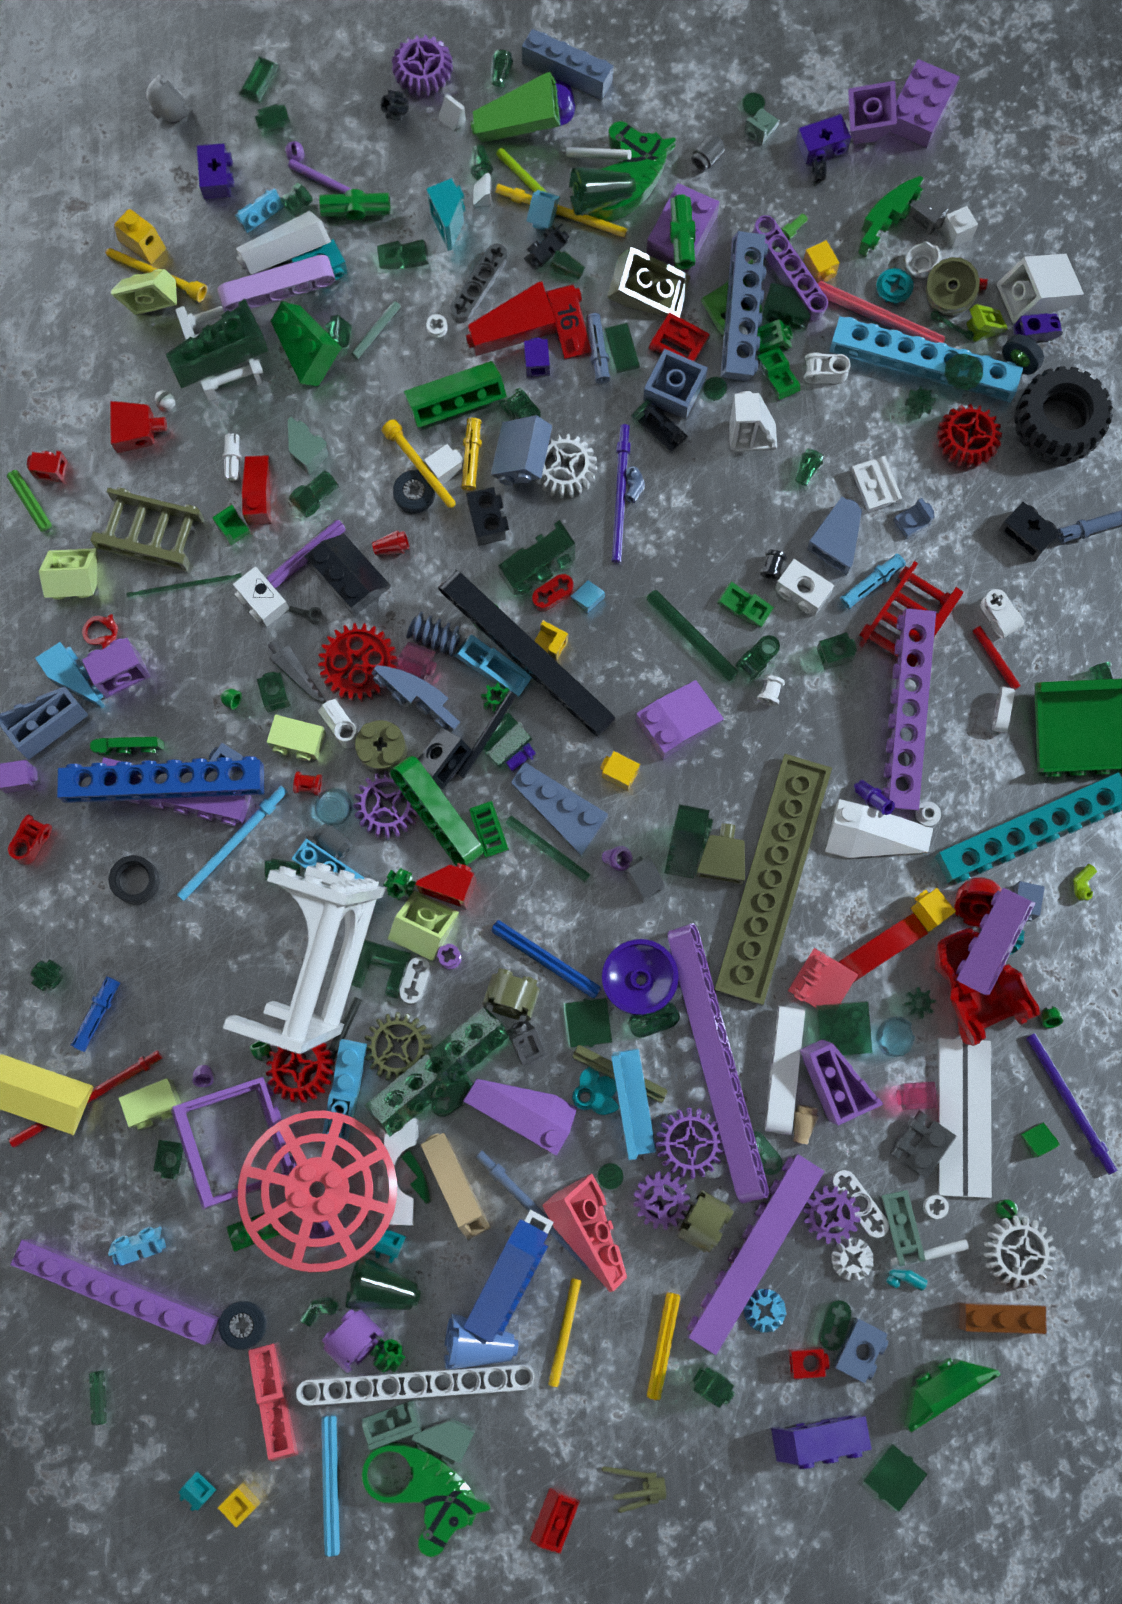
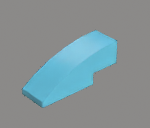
M472 634L465 639L454 655L495 684L499 682L500 687L503 689L509 688L510 691L518 695L517 697L520 696L532 678L495 648L491 649Z

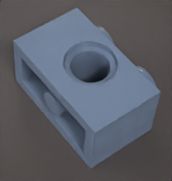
M855 1317L832 1366L866 1383V1380H871L875 1374L877 1365L874 1363L878 1354L883 1355L887 1348L888 1340H886L888 1334ZM860 1344H866L869 1350L868 1355L863 1359H859L856 1355V1349Z

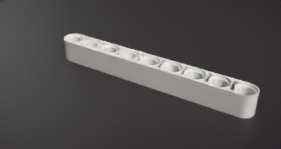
M511 1363L452 1370L441 1368L316 1377L306 1379L299 1384L296 1395L299 1402L303 1405H322L525 1390L532 1386L535 1373L531 1365L527 1363ZM525 1369L530 1373V1380L527 1383H519L516 1380L515 1373L518 1370ZM499 1371L503 1375V1383L500 1385L491 1384L489 1381V1374L491 1372ZM464 1374H474L477 1384L474 1387L465 1386L462 1381ZM446 1375L450 1379V1386L447 1389L439 1388L436 1384L437 1376ZM412 1377L422 1379L424 1384L422 1390L414 1391L410 1387L409 1382ZM385 1379H393L396 1382L397 1388L395 1392L388 1393L384 1390L383 1382ZM358 1381L368 1382L370 1386L368 1394L362 1395L357 1391ZM334 1382L341 1384L343 1387V1394L340 1397L332 1395L330 1391V1386ZM307 1384L313 1385L316 1388L317 1393L313 1399L307 1398L304 1394V1387Z

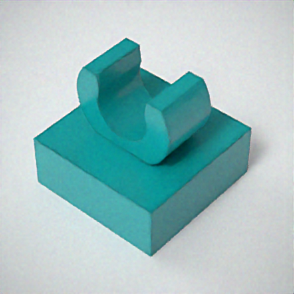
M386 1230L381 1240L372 1249L376 1251L375 1257L379 1259L381 1253L390 1256L388 1263H393L394 1259L398 1258L406 1236Z
M196 1472L179 1490V1500L182 1502L185 1499L192 1505L190 1507L191 1511H198L217 1489L201 1474Z

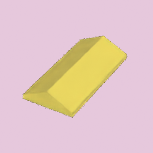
M1 1054L0 1110L74 1135L94 1086Z

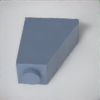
M841 497L811 538L807 547L808 551L846 576L850 572L854 560L862 513L859 505L851 499Z

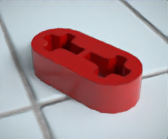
M559 574L537 588L532 595L534 608L541 612L548 611L568 598L574 590L572 578L566 574ZM559 582L563 584L568 583L567 590L561 588L555 592L559 588ZM549 594H551L547 598L546 604H544V602L538 603L539 595L546 597Z

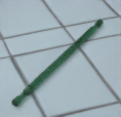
M237 573L235 575H225L144 589L137 592H127L126 595L127 597H132L134 595H144L230 580L231 578H241L242 574Z

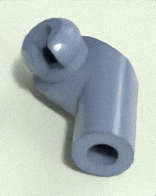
M631 466L626 470V479L630 489L625 495V499L630 503H635L645 487V482L638 468Z

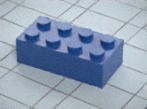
M522 1219L519 1220L463 1328L490 1343L493 1342L496 1334L502 1336L548 1248V1245L544 1244L548 1236L547 1233Z

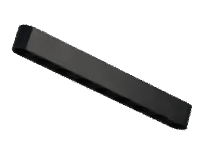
M455 569L438 586L439 591L593 735L600 737L614 722L615 716L461 572Z

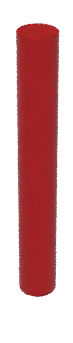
M981 626L976 627L972 632L1010 688L1014 690L1020 688V683Z

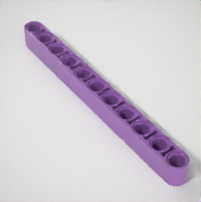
M691 923L668 931V941L678 968L682 994L738 1200L744 1204L767 1198L769 1189L700 934L695 924Z

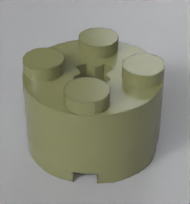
M376 720L364 724L355 740V749L359 760L373 774L383 775L385 771L390 774V770L407 758L408 750L404 736L399 727L389 721ZM382 744H385V747L382 748V751H378L377 747H380Z
M499 968L497 973L491 975L482 1005L487 1008L488 1004L493 1006L492 1012L504 1017L520 1020L521 1016H526L525 1021H530L540 993V989L536 986L538 981L528 976H523L521 979L513 976V972Z
M701 1190L696 1197L698 1200L696 1205H691L679 1228L680 1232L677 1234V1237L704 1253L706 1251L710 1253L722 1237L723 1233L719 1232V1230L725 1224H728L734 1210L730 1209L728 1204Z

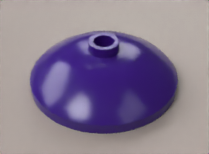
M635 939L622 943L609 954L603 966L602 984L608 999L618 1009L629 1014L648 1015L661 1010L671 1001L678 987V968L673 956L665 947L651 940ZM643 977L646 979V982L643 985L637 984L638 978Z

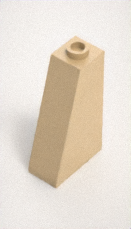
M444 1133L429 1136L426 1142L420 1145L459 1229L467 1240L491 1229L448 1138Z

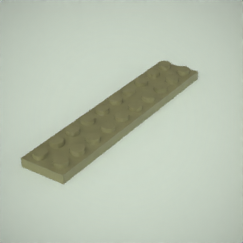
M784 754L715 985L716 992L761 1006L764 1005L832 767Z

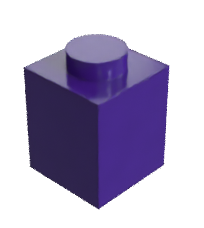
M532 338L524 341L527 377L550 376L548 339Z

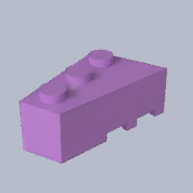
M820 1040L800 1049L828 1121L841 1125L883 1105L882 1101L869 1089L866 1082L858 1076L833 1043Z

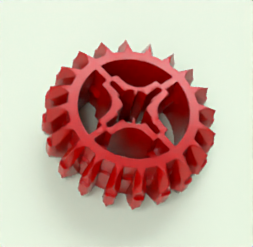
M971 403L965 409L961 404L957 410L952 408L948 414L944 415L942 422L938 425L939 431L936 435L937 439H939L938 447L944 448L942 456L949 454V462L956 459L958 460V466L965 462L967 468L971 467L972 462L976 467L980 466L982 462L985 464L989 462L990 457H994L997 449L1001 446V441L999 440L1002 438V433L999 432L1001 424L995 423L997 420L996 416H988L990 409L983 412L981 411V405L973 409ZM970 429H971V430H972V431H971V434H970L971 437H970L969 442H967L968 437H969V436H968V433H969V431H970ZM980 446L982 447V448L976 449V450H969V448H971V447H977V448H979Z
M322 1043L311 1048L317 1057V1061L307 1060L306 1055L303 1053L299 1054L276 1046L278 1049L276 1053L274 1051L269 1052V1055L274 1058L273 1061H267L266 1065L272 1067V1069L265 1073L266 1076L272 1077L268 1084L272 1087L275 1086L273 1092L277 1095L281 1094L283 1100L290 1098L292 1103H297L299 1099L302 1103H307L308 1096L315 1100L317 1099L316 1091L322 1094L325 1093V1089L322 1086L323 1084L331 1085V1081L327 1079V1076L334 1075V1071L329 1069V1067L335 1064L334 1060L328 1059L331 1057L332 1052L325 1050L327 1044ZM291 1055L290 1061L287 1064H284L286 1059ZM300 1064L305 1065L303 1070L300 1069V1073L295 1071L297 1067H300ZM316 1072L315 1077L309 1083L310 1075ZM283 1075L293 1076L298 1088H290L286 1084Z

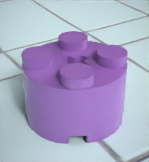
M349 1310L341 1319L343 1324L336 1331L334 1329L329 1331L322 1339V1342L325 1344L324 1350L346 1373L353 1370L350 1365L354 1361L359 1365L371 1353L378 1343L377 1336L383 1337L385 1334L363 1310Z

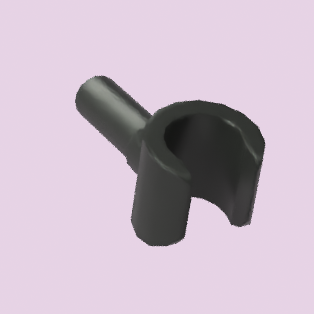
M293 606L289 607V612L308 617L312 624L319 623V619L312 618L311 614L318 613L322 615L320 608L312 607L310 610H304Z

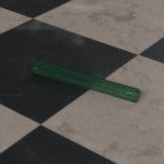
M657 590L650 592L646 598L647 601L727 681L733 680L737 676L738 670Z

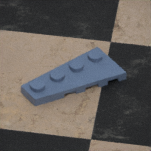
M524 762L511 782V785L536 808L543 818L582 857L608 817V814Z

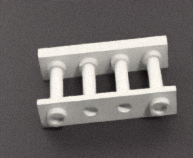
M184 306L175 309L208 401L217 398L214 389L219 388L218 386L251 374H254L257 384L262 383L259 374L263 373L259 359H253L237 313L232 314L235 324L200 336V334L195 335L193 328H196L197 324L227 315L223 307L220 306L196 315H192V313L187 314ZM239 333L242 345L209 356L207 354L202 355L200 349L204 348L205 344ZM245 353L247 354L250 365L218 376H214V374L209 375L207 369L211 368V365Z

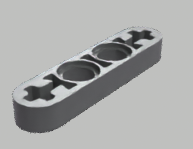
M492 244L487 248L453 300L450 311L451 317L455 322L465 323L472 317L507 263V250L502 244ZM498 253H501V257H496V259L494 260L493 266L491 264L493 262V254L497 255ZM489 270L492 274L489 278L483 279L479 276V272ZM470 288H476L479 290V294L476 297H470L467 295V291ZM464 301L467 302L465 305V313L461 312L460 314H457V309L461 310L464 306Z

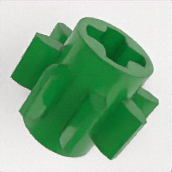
M499 682L494 687L487 685V694H481V699L487 701L483 705L484 709L486 710L490 707L493 710V715L509 691V688H500ZM492 696L500 697L501 701H492Z
M402 868L396 873L390 870L383 884L384 887H387V895L398 900L404 895L410 898L416 886L412 873Z
M381 1338L370 1353L374 1357L373 1365L383 1373L389 1370L396 1372L405 1359V1356L401 1354L402 1346L393 1339L384 1341Z

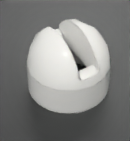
M161 390L155 395V403L161 411H169L174 407L175 399L170 392Z

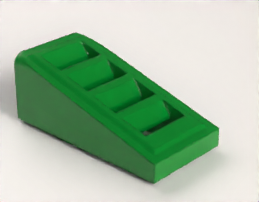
M489 801L470 808L469 813L485 858L509 851L493 802ZM490 811L491 815L477 819V815ZM494 821V825L480 828V825ZM497 830V835L484 839L483 835ZM498 840L501 841L500 845L487 849L486 844Z

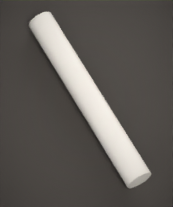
M567 147L566 149L567 157L630 160L632 156L631 150Z
M964 1239L923 1250L925 1261L969 1250L967 1240ZM917 1252L903 1255L905 1266L919 1263ZM897 1258L890 1259L892 1269L900 1268Z

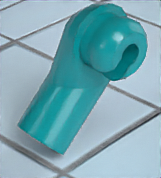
M892 1269L888 1272L889 1276L886 1279V1283L894 1288H898L901 1281L920 1291H923L928 1283L927 1279L917 1273L902 1269Z

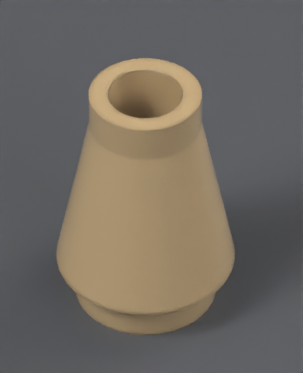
M801 1104L797 1105V1110H794V1142L801 1144L809 1143L810 1136L819 1118L817 1108Z

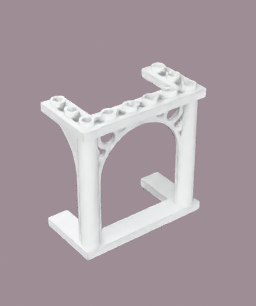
M316 862V866H307L305 878L295 875L296 870L280 866V870H270L267 881L287 890L299 903L307 921L308 947L291 1005L288 1006L271 1001L266 1003L263 1012L264 1014L285 1020L283 1031L237 1015L227 1017L223 1029L299 1054L340 1035L344 1026L343 1023H340L375 903L384 894L385 888L378 886L379 881L370 878L355 879L354 873L344 870L336 873L330 871L331 866ZM344 916V941L322 1015L318 1016L313 1014L339 924Z

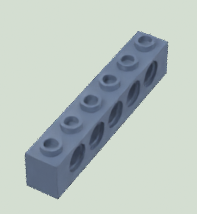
M738 231L732 238L720 378L748 381L757 373L758 360H755V354L760 346V337L757 336V330L762 322V314L759 313V307L764 299V290H761V283L766 275V267H763V260L768 252V244L765 243L766 235ZM745 256L752 258L754 264L747 263ZM743 279L748 280L752 288L746 287L743 284ZM741 303H746L750 311L743 310ZM739 326H744L748 334H742L739 331ZM737 349L743 350L746 358L739 357Z

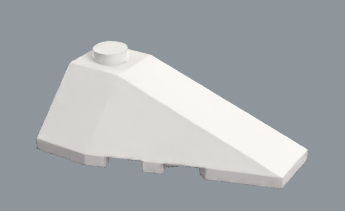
M839 799L835 805L824 853L848 859L928 853L933 828L892 814L883 815L877 809Z

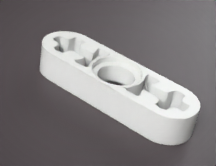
M847 1170L836 1172L831 1180L833 1188L840 1183L839 1176L843 1178L849 1177L848 1186L851 1190H854L856 1187L859 1192L851 1194L849 1198L862 1196L867 1201L866 1209L855 1213V1215L859 1217L867 1215L873 1208L875 1213L870 1214L875 1221L881 1220L882 1222L880 1232L870 1230L872 1223L869 1218H865L864 1221L861 1219L858 1222L860 1226L871 1237H883L889 1229L886 1217L853 1173ZM838 1187V1192L842 1193L846 1188Z

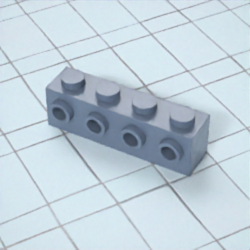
M532 29L522 45V64L544 74L550 72L553 78L603 100L613 83L614 65L606 60L596 58L584 50L576 49L564 41L554 39L544 32Z

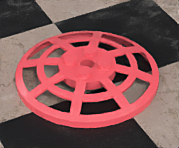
M308 1111L295 1114L269 1128L255 1142L247 1154L238 1183V1205L241 1219L253 1242L268 1257L279 1264L305 1272H328L340 1269L356 1262L370 1252L389 1227L397 1200V1178L394 1164L388 1150L379 1137L358 1120L331 1111ZM326 1118L333 1120L328 1134H309L295 1138L289 1127L290 1124L306 1119ZM342 1124H349L361 1131L373 1142L377 1150L363 1157L352 1144L339 1138ZM280 1131L286 1145L281 1147L272 1157L266 1170L251 1167L253 1159L262 1145L272 1135ZM310 1142H326L322 1156L306 1159L300 1145ZM336 1145L348 1151L356 1161L342 1169L336 1162L332 1161ZM290 1151L297 1165L288 1176L275 1173L274 1169L279 1161ZM382 1159L389 1178L388 1204L372 1199L373 1180L369 1166ZM362 1171L365 1181L364 1197L349 1193L348 1178ZM247 1177L262 1180L261 1199L265 1214L252 1222L246 1205ZM316 1182H320L325 1186L324 1194L318 1198L310 1194V1187ZM270 1183L285 1186L286 1202L274 1209L271 1207L269 1198ZM346 1203L361 1207L355 1220L344 1229L337 1215L343 1210ZM369 1210L384 1214L382 1222L374 1235L356 1251L349 1236L362 1224ZM293 1211L295 1215L303 1219L299 1234L296 1235L286 1229L279 1222L278 1218ZM328 1221L335 1235L326 1238H309L313 1223ZM271 1223L274 1229L283 1237L296 1243L292 1260L271 1249L261 1239L257 1231ZM340 1242L347 1255L340 1260L328 1263L309 1264L302 1262L306 1246L324 1247Z

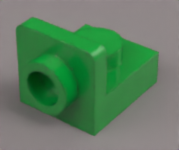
M780 319L758 328L757 336L760 337L758 351L761 354L782 345L786 349L792 348L790 341L793 339L792 331Z

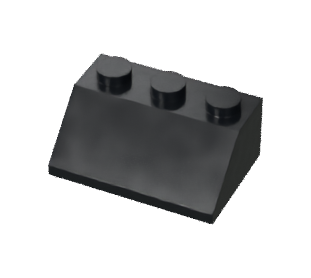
M345 534L323 540L304 555L308 566L354 617L391 587L389 582Z

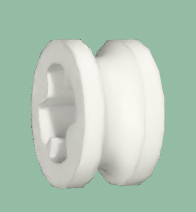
M434 314L427 319L426 327L430 336L440 338L446 334L448 326L444 316ZM441 323L442 329L436 328L435 330H433L432 324Z
M932 1195L925 1199L923 1209L928 1217L940 1219L948 1213L949 1205L944 1197ZM935 1199L939 1200L938 1204H942V1210H938L937 1215L933 1214L934 1210L929 1208L930 1204H934Z

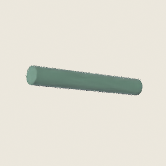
M396 301L391 303L351 352L355 359L358 360L401 308L399 303Z

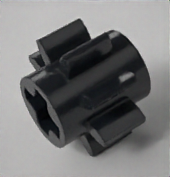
M388 90V95L382 97L380 107L382 112L386 113L385 118L401 120V115H405L408 112L409 103L403 97L404 92Z

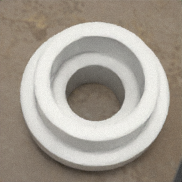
M933 802L921 803L919 810L916 811L917 821L927 827L934 826L941 818V810ZM925 810H931L933 817H927Z

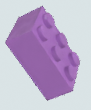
M918 59L896 101L897 127L890 132L927 148L955 93L960 77Z
M677 183L648 237L646 249L647 255L674 267V248L670 239V222H672L670 199L679 194L691 197L692 220L695 221L696 231L694 243L695 258L718 216L720 202Z

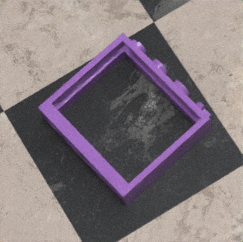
M263 1077L173 1106L171 1109L202 1210L238 1198V1189L215 1197L212 1196L186 1113L256 1091L267 1128L269 1129L281 1121V1115L278 1107H273L270 1097H273V1091L268 1082L265 1083ZM280 1131L271 1136L275 1152L277 1153L281 1147L286 1145V1142ZM289 1153L279 1161L282 1170L281 1174L286 1176L296 1166L294 1157L289 1156ZM262 1180L247 1185L246 1195L261 1190Z

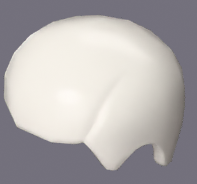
M929 242L915 245L908 250L905 258L907 271L914 277L928 278L932 268L941 261V253L938 246H933Z

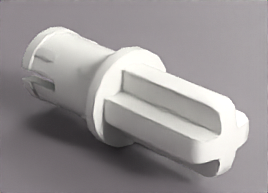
M231 433L224 436L225 451L222 455L224 460V478L229 482L238 480L239 461H241V455L239 454L240 437L236 434L234 439V434Z

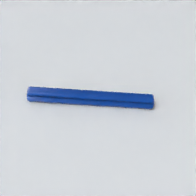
M500 920L495 922L491 929L492 933L588 996L595 998L599 994L601 987Z

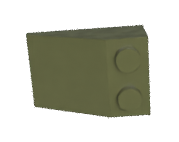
M630 247L618 256L607 298L628 308L667 317L669 312L680 317L691 276Z

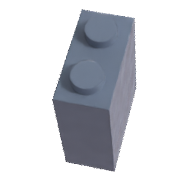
M537 415L502 422L491 475L506 486H512L514 483L520 482L529 483L531 480L541 479L552 425Z

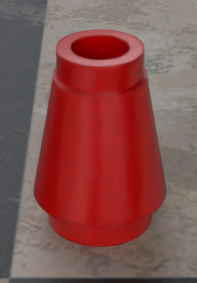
M397 530L377 541H373L372 547L376 556L404 554L406 550H409V541L405 531L399 532Z

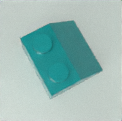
M452 178L426 188L430 215L448 251L454 247L464 223L463 212L466 211L462 201L465 199L460 185H455Z

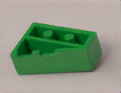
M281 301L270 322L301 384L319 386L342 347L300 305Z

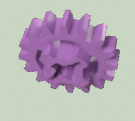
M660 1171L655 1173V1178L648 1174L645 1177L647 1183L640 1181L638 1187L641 1190L634 1192V1196L639 1199L633 1205L634 1207L641 1208L637 1216L645 1215L644 1224L647 1225L652 1221L654 1222V1229H657L659 1224H663L664 1229L667 1230L670 1222L676 1227L679 1223L678 1218L684 1220L686 1217L683 1210L686 1211L690 1208V1204L685 1202L691 1197L690 1194L684 1193L687 1185L678 1184L679 1176L675 1177L674 1180L671 1179L669 1171L665 1177L661 1176ZM654 1185V1193L645 1196L647 1190ZM666 1185L672 1187L675 1191L670 1190ZM659 1195L662 1196L663 1200H667L665 1205H662L661 1201H657ZM679 1204L676 1212L670 1215V1208ZM649 1209H652V1210H653L654 1212H656L658 1215H655V1214L652 1213Z
M837 1185L834 1186L833 1191H829L828 1187L824 1186V1193L815 1190L814 1195L816 1198L809 1197L807 1202L811 1207H804L803 1212L809 1214L808 1217L804 1218V1223L812 1224L808 1231L809 1233L817 1231V1240L824 1236L826 1237L827 1244H830L831 1238H835L836 1242L840 1244L841 1236L849 1240L850 1233L848 1231H857L858 1228L853 1223L860 1222L861 1217L855 1215V1213L860 1211V1206L852 1205L856 1198L853 1196L848 1199L846 1197L847 1189L839 1193ZM828 1197H835L833 1202L825 1203L821 1201ZM844 1204L847 1205L850 1211V1219L843 1214L842 1208ZM838 1205L836 1216L839 1218L833 1217L827 1223L828 1213L826 1210L831 1212ZM814 1210L821 1215L822 1222L820 1226L816 1222ZM839 1226L843 1228L835 1232L829 1231L831 1227Z

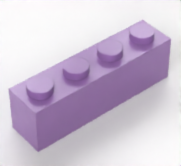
M1002 888L1001 892L997 891L991 902L993 908L990 914H985L979 927L982 930L978 938L974 937L968 947L970 954L967 960H962L958 966L956 973L959 976L957 981L984 995H990L1036 903L1006 888Z

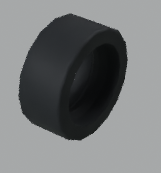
M136 855L125 856L118 860L111 868L108 878L109 887L113 894L125 903L133 905L142 904L152 899L158 891L160 883L159 872L155 866L144 857ZM130 866H141L148 873V885L139 894H127L120 886V876Z

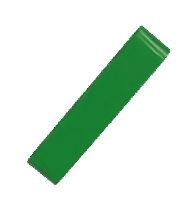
M409 756L390 770L394 783L456 866L458 863L468 866L483 854V848L477 838L416 757Z

